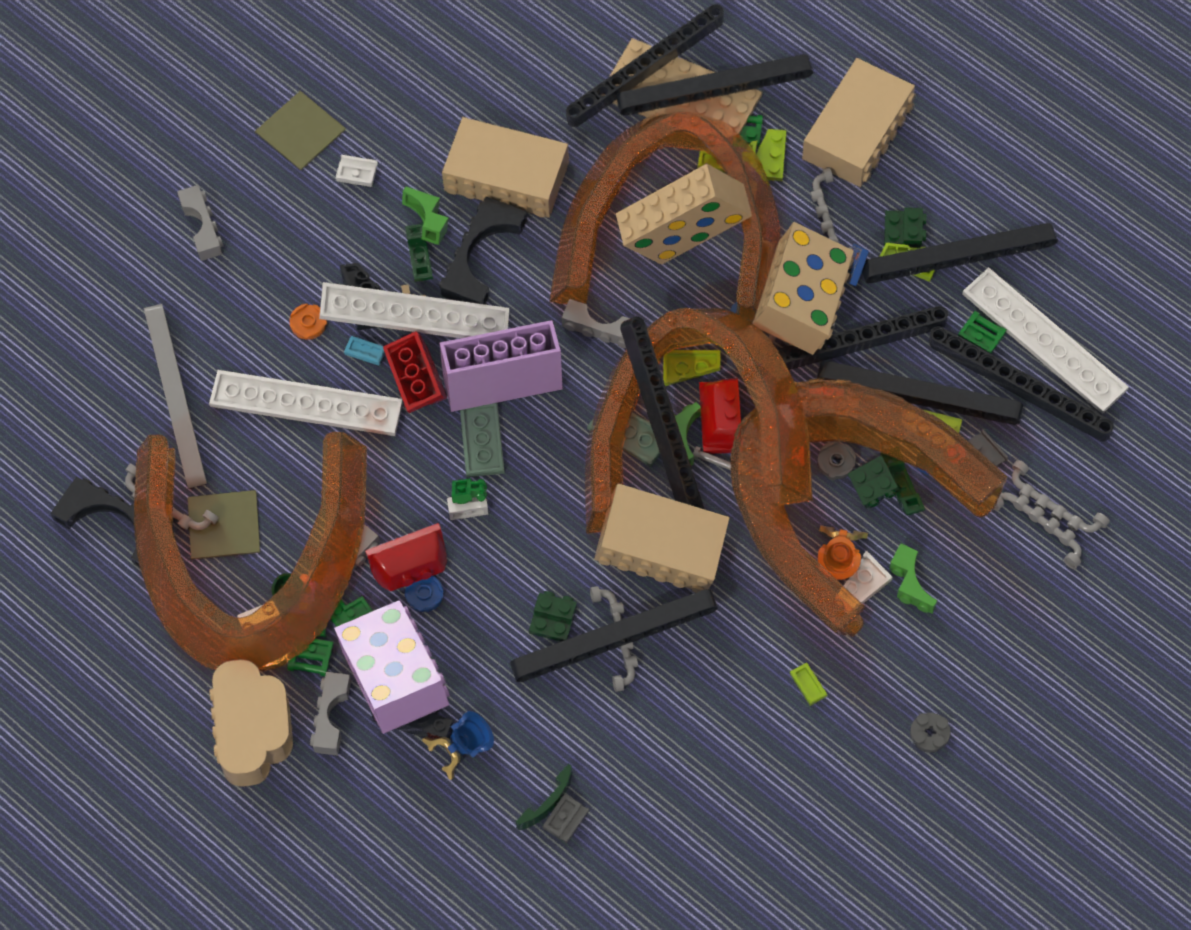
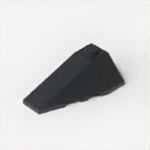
M359 263L340 265L344 285L380 290V285L370 279V275ZM355 324L357 330L376 328L374 326Z

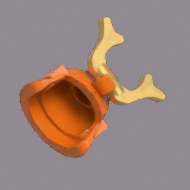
M820 525L819 531L833 537L827 545L823 544L819 549L818 564L825 575L833 579L842 580L851 577L856 573L861 562V554L859 550L855 549L851 540L867 538L868 533L853 531L852 534L848 533V530L840 529V531H834V527Z

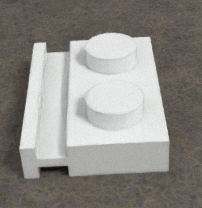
M341 155L336 181L372 187L378 161Z

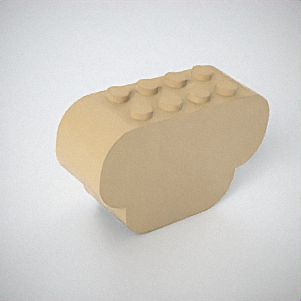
M228 661L221 664L214 672L213 689H210V698L213 701L211 715L215 724L212 727L213 737L216 741L214 754L217 757V763L221 765L226 779L231 784L236 786H252L264 781L269 775L271 764L284 761L292 751L293 737L290 703L285 687L279 679L273 676H260L258 668L250 661Z

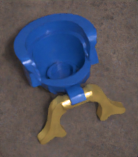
M473 711L464 713L460 720L451 726L453 731L450 739L446 737L437 739L424 737L422 739L428 745L429 751L434 750L435 746L440 744L445 747L451 756V764L442 767V770L447 773L449 780L454 778V770L460 762V754L471 755L473 758L480 752L490 750L494 745V736L490 726L483 717Z

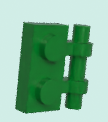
M471 478L452 481V502L466 504L475 497L480 502L484 501L487 497L486 482L483 479L471 481Z

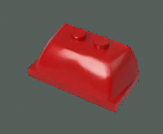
M417 331L383 346L408 413L447 399L430 351Z
M738 378L722 379L714 382H699L703 452L708 454L741 453L742 438Z
M439 523L365 550L374 579L388 591H394L404 586H410L420 580H426L433 575L445 571L447 564L446 548Z

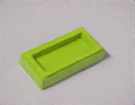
M807 662L790 671L792 679L810 706L827 697V693Z

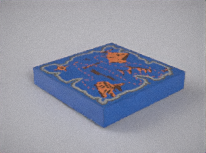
M853 244L851 250H853L852 259L854 261L850 269H848L850 274L846 282L856 286L869 250L860 245Z

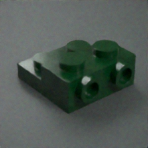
M904 207V211L885 210L884 246L886 243L909 245L911 248H921L922 241H926V230H923V225H926L927 214H923V208Z
M882 456L848 473L865 508L877 506L880 504V500L884 498L890 499L900 490Z
M544 591V594L539 593L529 634L561 642L567 640L577 610V602L570 596H563V598L555 597V594L550 591Z

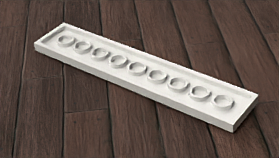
M989 267L963 290L962 294L1001 328H1006L1010 336L1101 414L1128 390L1129 387Z
M323 282L319 319L466 338L508 329L509 308Z
M218 370L209 405L215 408L395 436L403 399Z

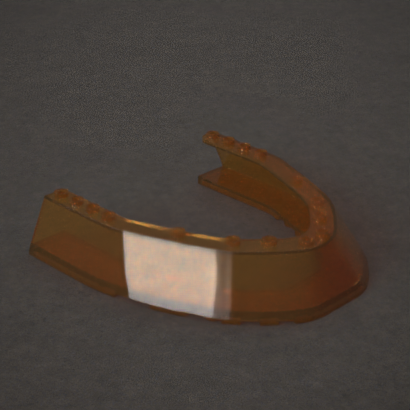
M691 112L659 113L649 116L629 127L617 136L600 154L573 198L560 236L549 301L552 303L568 304L569 299L587 304L598 230L616 195L619 194L628 178L631 169L637 163H641L644 159L651 156V153L664 147L702 150L709 155L711 154L727 175L743 183L745 186L752 217L741 222L744 244L736 294L737 310L735 322L753 324L774 254L781 239L774 196L758 156L745 139L731 126L709 116Z
M680 308L667 312L647 327V331L658 364L666 353L668 354L678 348L713 343L724 349L740 373L760 416L762 478L767 486L772 487L774 506L813 501L810 445L805 412L791 373L771 340L747 319L732 311L721 308ZM627 349L617 360L598 401L589 432L585 460L587 534L602 531L606 512L611 506V495L618 483L623 485L622 447L632 412L635 410L640 395V389Z
M821 378L809 379V381L805 382L794 381L776 389L745 416L738 425L734 435L730 459L732 488L752 539L780 580L836 634L854 637L863 628V619L859 614L865 609V606L800 545L785 510L782 498L784 462L789 451L802 443L826 441L856 443L879 451L926 471L976 517H985L995 508L1007 476L951 426L935 415L929 414L915 405L904 401L899 396L878 388L876 390L858 383H852L850 380L837 379L835 381L823 380Z
M331 432L324 437L321 508L306 546L285 585L254 613L238 618L229 616L221 611L197 589L189 576L172 531L176 450L175 448H168V441L163 435H148L137 449L134 531L137 555L145 586L163 627L182 650L201 663V665L212 670H216L225 662L234 660L250 661L259 671L273 670L287 664L289 660L307 649L309 644L326 628L352 576L365 523L367 447L344 432Z

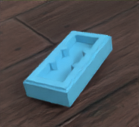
M354 336L350 337L344 350L345 355L380 366L385 354L383 346Z

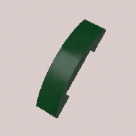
M423 224L405 226L414 282L433 279L427 243L425 240H422Z
M899 447L880 452V456L883 457L900 489L895 496L906 516L925 511L919 493H916L907 473L905 461Z
M570 764L555 778L558 787L535 812L528 807L516 821V828L518 830H523L539 823L555 809L570 785L572 777V766Z

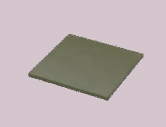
M299 91L255 130V133L299 170H302L339 137L346 128L304 93Z
M256 490L188 497L189 517L194 521L202 522L204 520L202 515L206 510L219 517L215 525L210 524L203 530H195L189 527L191 560L260 553Z

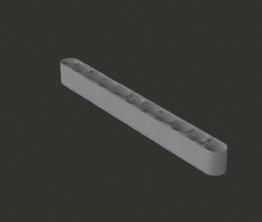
M162 304L146 307L144 312L188 489L207 484L164 308Z

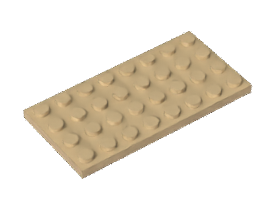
M632 38L611 75L652 46ZM676 57L631 90L715 72ZM752 89L638 114L716 147L730 149L736 143L749 116H751L762 97V92Z

